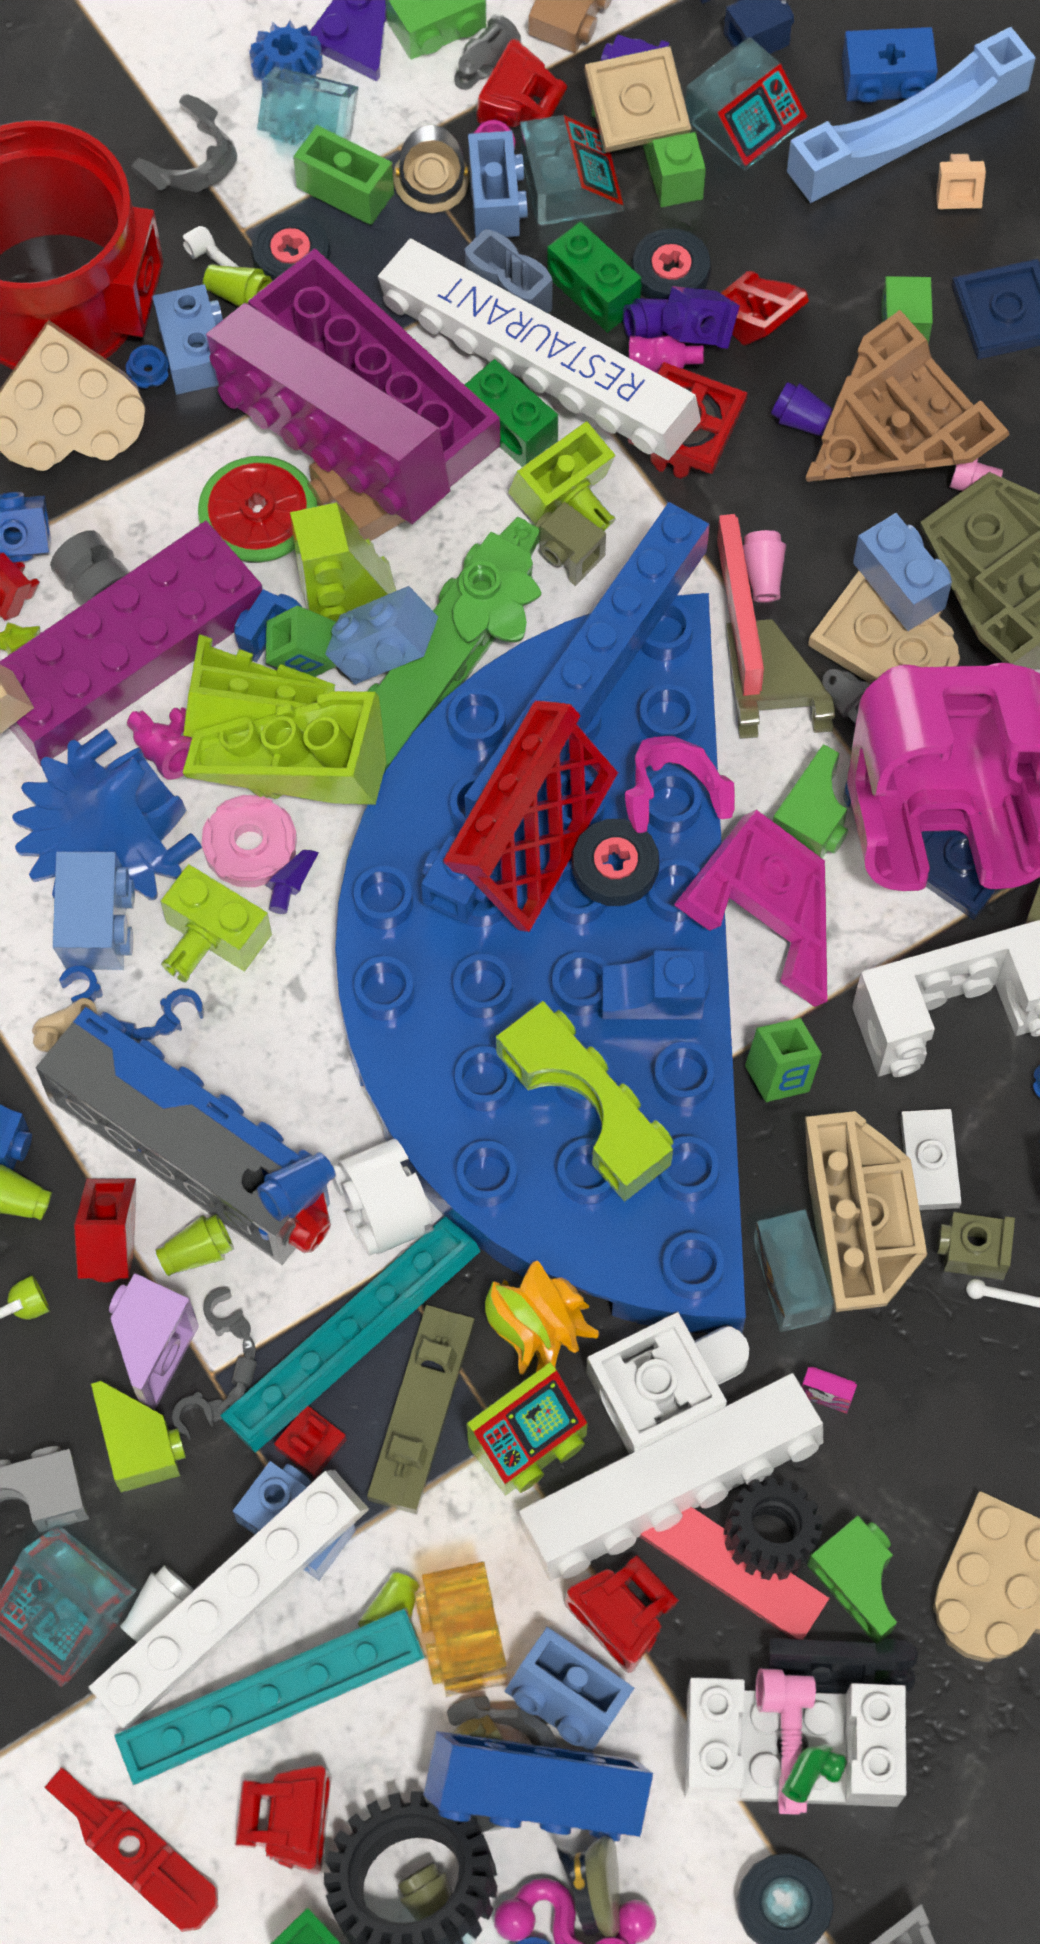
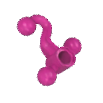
M548 1878L534 1879L523 1885L514 1898L504 1900L495 1910L493 1923L497 1933L505 1940L516 1942L527 1938L534 1930L536 1923L533 1910L534 1905L542 1900L549 1901L554 1907L553 1935L555 1944H584L576 1938L574 1932L576 1917L574 1899L569 1890L558 1881ZM631 1900L623 1903L619 1910L620 1930L615 1938L602 1939L595 1944H637L648 1940L655 1932L657 1925L654 1911L644 1901Z

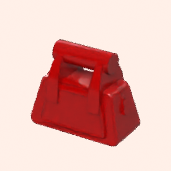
M512 39L478 96L476 120L479 123L497 120L503 122L508 127L522 125L544 129L565 94L567 85L562 80L556 79L545 68L543 61L522 43ZM535 96L542 98L539 104L533 100Z
M637 1555L616 1574L607 1569L571 1586L567 1590L564 1604L625 1672L632 1673L646 1652L650 1653L657 1640V1634L661 1632L658 1619L662 1614L665 1615L674 1608L679 1599ZM632 1580L653 1602L647 1608L627 1587Z
M317 1765L278 1773L274 1776L273 1783L242 1781L235 1846L243 1848H256V1846L265 1848L266 1857H270V1860H274L291 1870L296 1868L313 1875L319 1874L322 1870L332 1781L330 1773L323 1766ZM261 1799L271 1801L267 1831H258Z

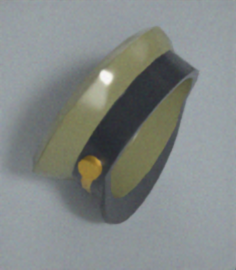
M603 1835L594 1841L587 1851L571 1854L557 1845L558 1856L572 1885L579 1921L585 1936L603 1934L616 1937L620 1930L619 1910L621 1900L617 1850L614 1840Z

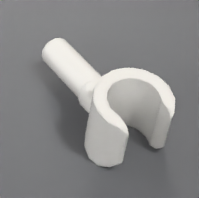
M197 227L183 235L185 240L183 243L184 249L192 259L207 253L219 265L239 267L215 246L210 232L205 227Z

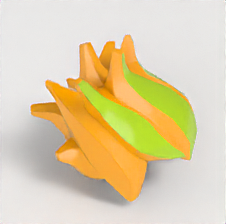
M539 1261L531 1263L520 1288L509 1286L506 1280L501 1285L498 1282H492L485 1300V1313L488 1323L499 1336L515 1348L519 1358L520 1374L524 1375L535 1353L538 1357L537 1372L550 1362L554 1367L556 1366L561 1345L566 1346L573 1353L579 1352L576 1336L598 1338L599 1331L586 1323L580 1311L589 1308V1305L584 1302L583 1296L578 1293L576 1287L562 1277L550 1279Z

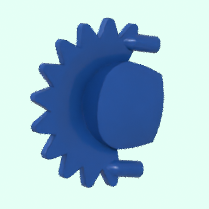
M106 728L84 745H81L76 740H71L68 743V765L49 757L43 758L41 766L48 782L23 783L21 789L24 795L35 806L17 811L12 816L16 825L31 831L30 834L15 845L16 852L21 856L39 857L29 873L30 879L33 882H39L55 877L56 852H115L122 867L128 868L129 880H134L135 890L148 900H155L158 897L155 874L177 879L182 873L179 865L202 848L192 833H189L168 850L161 842L187 811L182 799L177 795L174 796L144 758V754L139 747L118 757L105 767L97 763L95 759L117 744L112 734ZM55 882L52 892L53 898L55 897Z

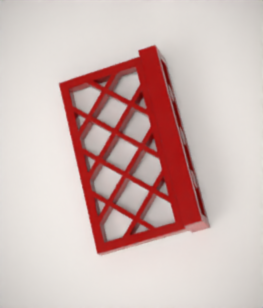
M534 701L443 860L454 873L466 874L520 931L530 932L572 857V852L579 836L587 830L618 774L616 769L579 728L577 722L581 715L571 704ZM567 739H569L570 760L560 762V752ZM591 765L598 775L591 788L585 791L584 766ZM570 769L571 794L562 796L560 771ZM546 778L547 800L537 802V792ZM572 803V821L568 829L563 830L562 805ZM548 809L549 834L539 836L538 811ZM524 817L525 840L515 842L514 833ZM549 843L550 861L546 868L541 870L539 846ZM525 849L526 874L516 876L515 851ZM501 858L502 880L494 882L490 875ZM527 883L528 900L521 911L517 903V886Z

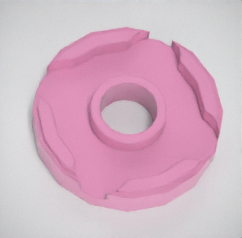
M241 795L226 800L216 808L217 811L210 819H207L203 826L201 845L209 868L221 880L237 887H259L265 885L296 855L297 834L290 814L283 807L281 809L271 799L264 796ZM246 832H256L263 838L261 844L251 850L240 848L236 841L240 835Z

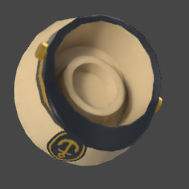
M427 125L417 128L405 140L401 149L400 159L394 167L393 181L397 194L404 203L417 211L437 213L447 211L460 203L467 193L470 173L456 137L443 127Z

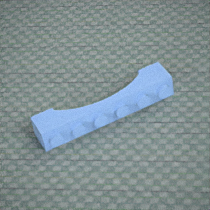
M1009 27L976 44L974 51L951 71L902 103L869 118L849 124L831 126L827 121L790 141L787 173L809 202L812 203L1027 91L1036 57L1012 27Z

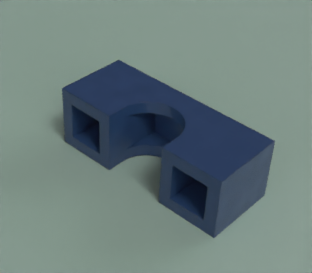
M700 0V2H701L702 4L705 3V2L710 1V0ZM737 0L738 2L726 7L724 36L745 66L790 45L794 16L786 1Z

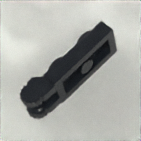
M770 1638L768 1669H781L784 1675L813 1676L816 1693L846 1694L851 1684L902 1685L905 1686L906 1694L907 1691H911V1688H914L916 1675L911 1668L917 1663L918 1651H916L917 1647H914L913 1643L911 1644L902 1639L901 1641L885 1639L876 1645V1643Z

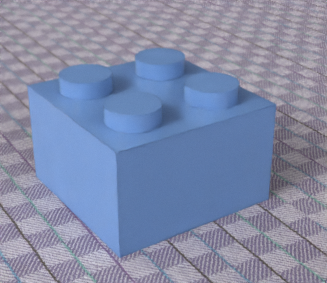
M56 852L53 949L65 969L79 965L91 970H124V956L132 955L133 929L132 927H127L126 909L134 908L135 886L134 880H129L128 868L122 867L115 852Z

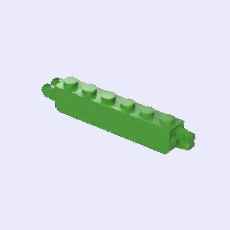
M517 517L500 535L491 531L481 545L475 543L464 560V567L473 562L484 560L495 564L501 571L520 570L532 577L533 562L531 557L540 540V529L526 520ZM460 574L457 579L450 578L440 592L439 604L433 610L438 619L424 657L389 670V673L380 685L374 683L367 691L376 692L379 696L387 762L384 773L414 730L445 697L467 680L496 639L486 630L475 641L468 643L458 633L453 620V607L461 596L459 591ZM478 581L473 585L475 589L480 591L490 588V584L486 581Z

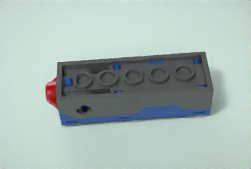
M85 1007L35 1067L48 1100L211 1216L217 1214L224 1225L282 1266L296 1248L302 1253H311L318 1248L328 1234L331 1222L327 1208L330 1205L327 1186L295 1218L287 1216L282 1221H278L270 1215L257 1193V1187L264 1183L265 1175L313 1155L302 1149L295 1153L282 1144L284 1138L273 1127L262 1121L255 1125L242 1116L244 1110L230 1097L220 1094L216 1098L203 1089L204 1082L191 1070L181 1066L177 1071L163 1061L165 1056L155 1045L145 1039H141L139 1043L124 1034L126 1031L125 1027L112 1015L102 1012L98 1016Z

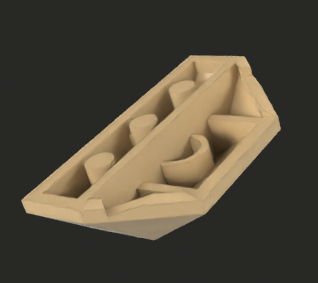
M856 1111L806 1117L809 1188L823 1276L835 1311L887 1306L927 1256L911 1159L884 1135L868 1125L866 1120Z

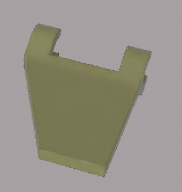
M772 619L756 621L764 666L762 691L758 695L743 696L731 623H726L739 738L759 737L757 726L760 724L759 710L810 706L814 733L833 732L832 719L835 718V709L831 695Z

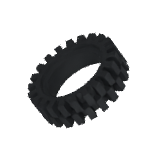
M411 1791L410 1803H404L400 1793L388 1795L390 1808L381 1810L377 1800L366 1805L371 1815L370 1818L363 1821L355 1813L348 1820L353 1832L348 1835L340 1830L336 1835L334 1842L339 1851L338 1853L328 1851L325 1862L331 1873H324V1886L328 1892L325 1895L328 1906L343 1935L346 1936L350 1944H464L462 1938L466 1934H469L475 1940L483 1931L478 1921L479 1918L482 1917L489 1920L494 1910L489 1898H497L498 1886L494 1876L498 1875L484 1834L472 1815L470 1821L467 1822L444 1818L438 1814V1808L431 1802L428 1803L422 1791ZM413 1838L431 1839L445 1845L455 1854L458 1860V1880L454 1892L448 1901L434 1914L419 1921L400 1923L383 1919L367 1907L364 1899L365 1878L377 1856L389 1846L402 1840Z

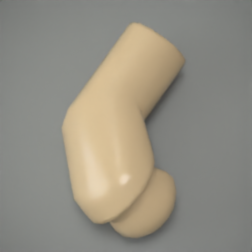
M81 998L65 1009L38 1019L32 1028V1033L35 1035L33 1038L35 1048L43 1052H49L85 1007L97 1014L95 1004L87 998Z

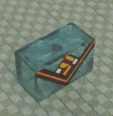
M806 1210L757 1221L753 1241L780 1332L828 1321L834 1302Z

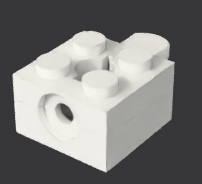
M679 1312L587 1357L586 1373L630 1455L726 1407L727 1401L718 1385L743 1373L749 1359V1346L743 1334L729 1326L721 1327L694 1341Z

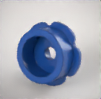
M140 346L131 353L126 364V373L132 377L131 379L140 388L160 386L169 376L167 371L170 368L168 357L155 346ZM149 367L153 368L150 372L144 370Z

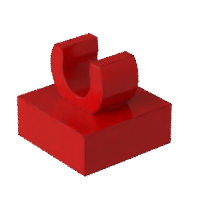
M3 552L0 553V616L5 621L19 615L24 601L31 599L35 595L40 581L37 578L28 580L23 574L24 563L12 562Z
M307 1406L291 1422L274 1443L277 1451L313 1479H316L346 1442L347 1438L344 1433Z

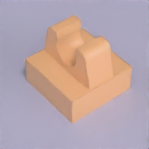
M950 154V162H940L936 194L938 209L982 208L986 175L984 161H970L968 154Z

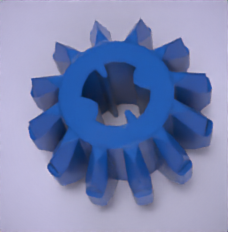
M289 20L285 27L280 28L272 21L270 32L258 30L256 43L251 44L249 50L250 61L252 62L251 70L255 80L262 82L266 92L277 87L282 97L290 89H294L300 95L303 84L315 86L317 74L321 73L323 68L321 43L318 37L311 36L307 25L295 29L291 20Z

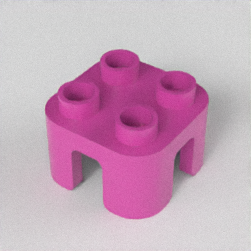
M996 663L989 666L951 667L899 665L886 670L865 690L858 708L847 787L866 871L877 884L897 891H920L926 887L930 867L921 834L923 831L955 830L966 834L978 880L985 888H1014L1040 877V673L1030 668L1010 663Z

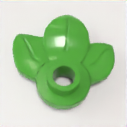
M484 560L473 562L463 569L459 577L461 596L453 607V620L460 636L468 643L475 641L486 630L492 636L502 641L519 642L525 635L527 625L523 605L537 600L542 595L541 590L533 578L520 570L501 571L495 564ZM478 581H486L490 584V588L480 591L475 589L473 585Z

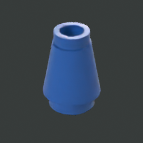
M318 1152L312 1157H307L265 1175L264 1183L257 1187V1193L266 1210L276 1220L282 1221L287 1216L295 1218L328 1185L329 1181L336 1177V1173L328 1158L321 1152Z

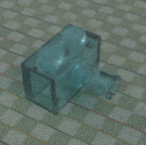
M274 67L263 81L257 130L270 132L269 135L273 139L283 141L286 144L288 141H292L291 145H296L302 140L305 141L314 127L319 125L349 140L352 136L359 86Z

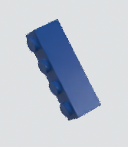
M437 1731L423 1795L439 1809L438 1814L440 1816L455 1821H470L471 1814L488 1816L491 1823L507 1828H520L522 1821L540 1823L539 1828L554 1834L570 1835L572 1828L589 1830V1835L599 1839L605 1835L612 1838L614 1842L620 1841L621 1834L641 1837L654 1773L637 1760L631 1758Z

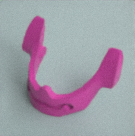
M674 736L652 737L641 742L635 755L636 786L625 792L628 817L637 833L647 832L649 800L654 797V790L645 768L650 766L654 771H657L668 762L682 765L704 784L709 791L713 807L719 819H730L733 816L735 810L734 782L725 775L718 773L702 747Z

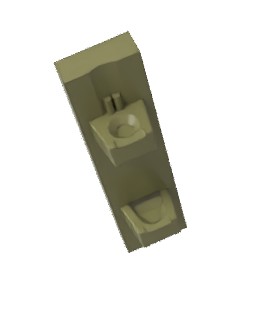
M426 1305L367 1495L368 1501L418 1514L475 1325V1318ZM426 1360L434 1361L443 1367L445 1373L422 1367L421 1364Z

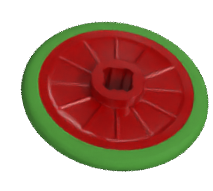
M250 456L226 464L209 478L199 498L198 518L200 524L207 520L240 560L264 562L283 557L295 550L290 512L317 507V500L307 486V483L310 482L308 478L292 464L269 456ZM256 505H262L261 512H254L253 509Z

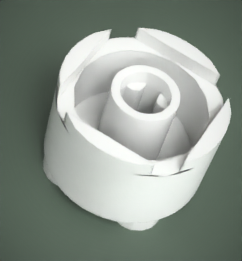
M395 1138L338 1162L337 1166L333 1167L336 1173V1177L332 1179L339 1195H345L351 1209L345 1212L350 1229L356 1239H361L369 1256L375 1253L381 1254L432 1232L434 1229L430 1225L433 1223V1218L416 1172L411 1174L407 1166L402 1168L400 1162L409 1158Z

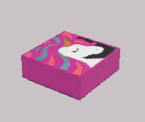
M812 1366L811 1368L808 1367L802 1384V1389L810 1401L846 1414L857 1387L855 1382Z

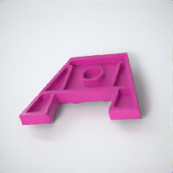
M756 809L741 818L674 906L711 931L721 926L729 898L791 943L780 982L816 1007L828 1002L825 860Z

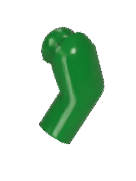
M819 1745L804 1749L796 1759L782 1788L783 1794L792 1801L805 1803L817 1779H820L821 1776L831 1783L839 1782L847 1766V1758L842 1754L833 1752L834 1747L829 1745Z

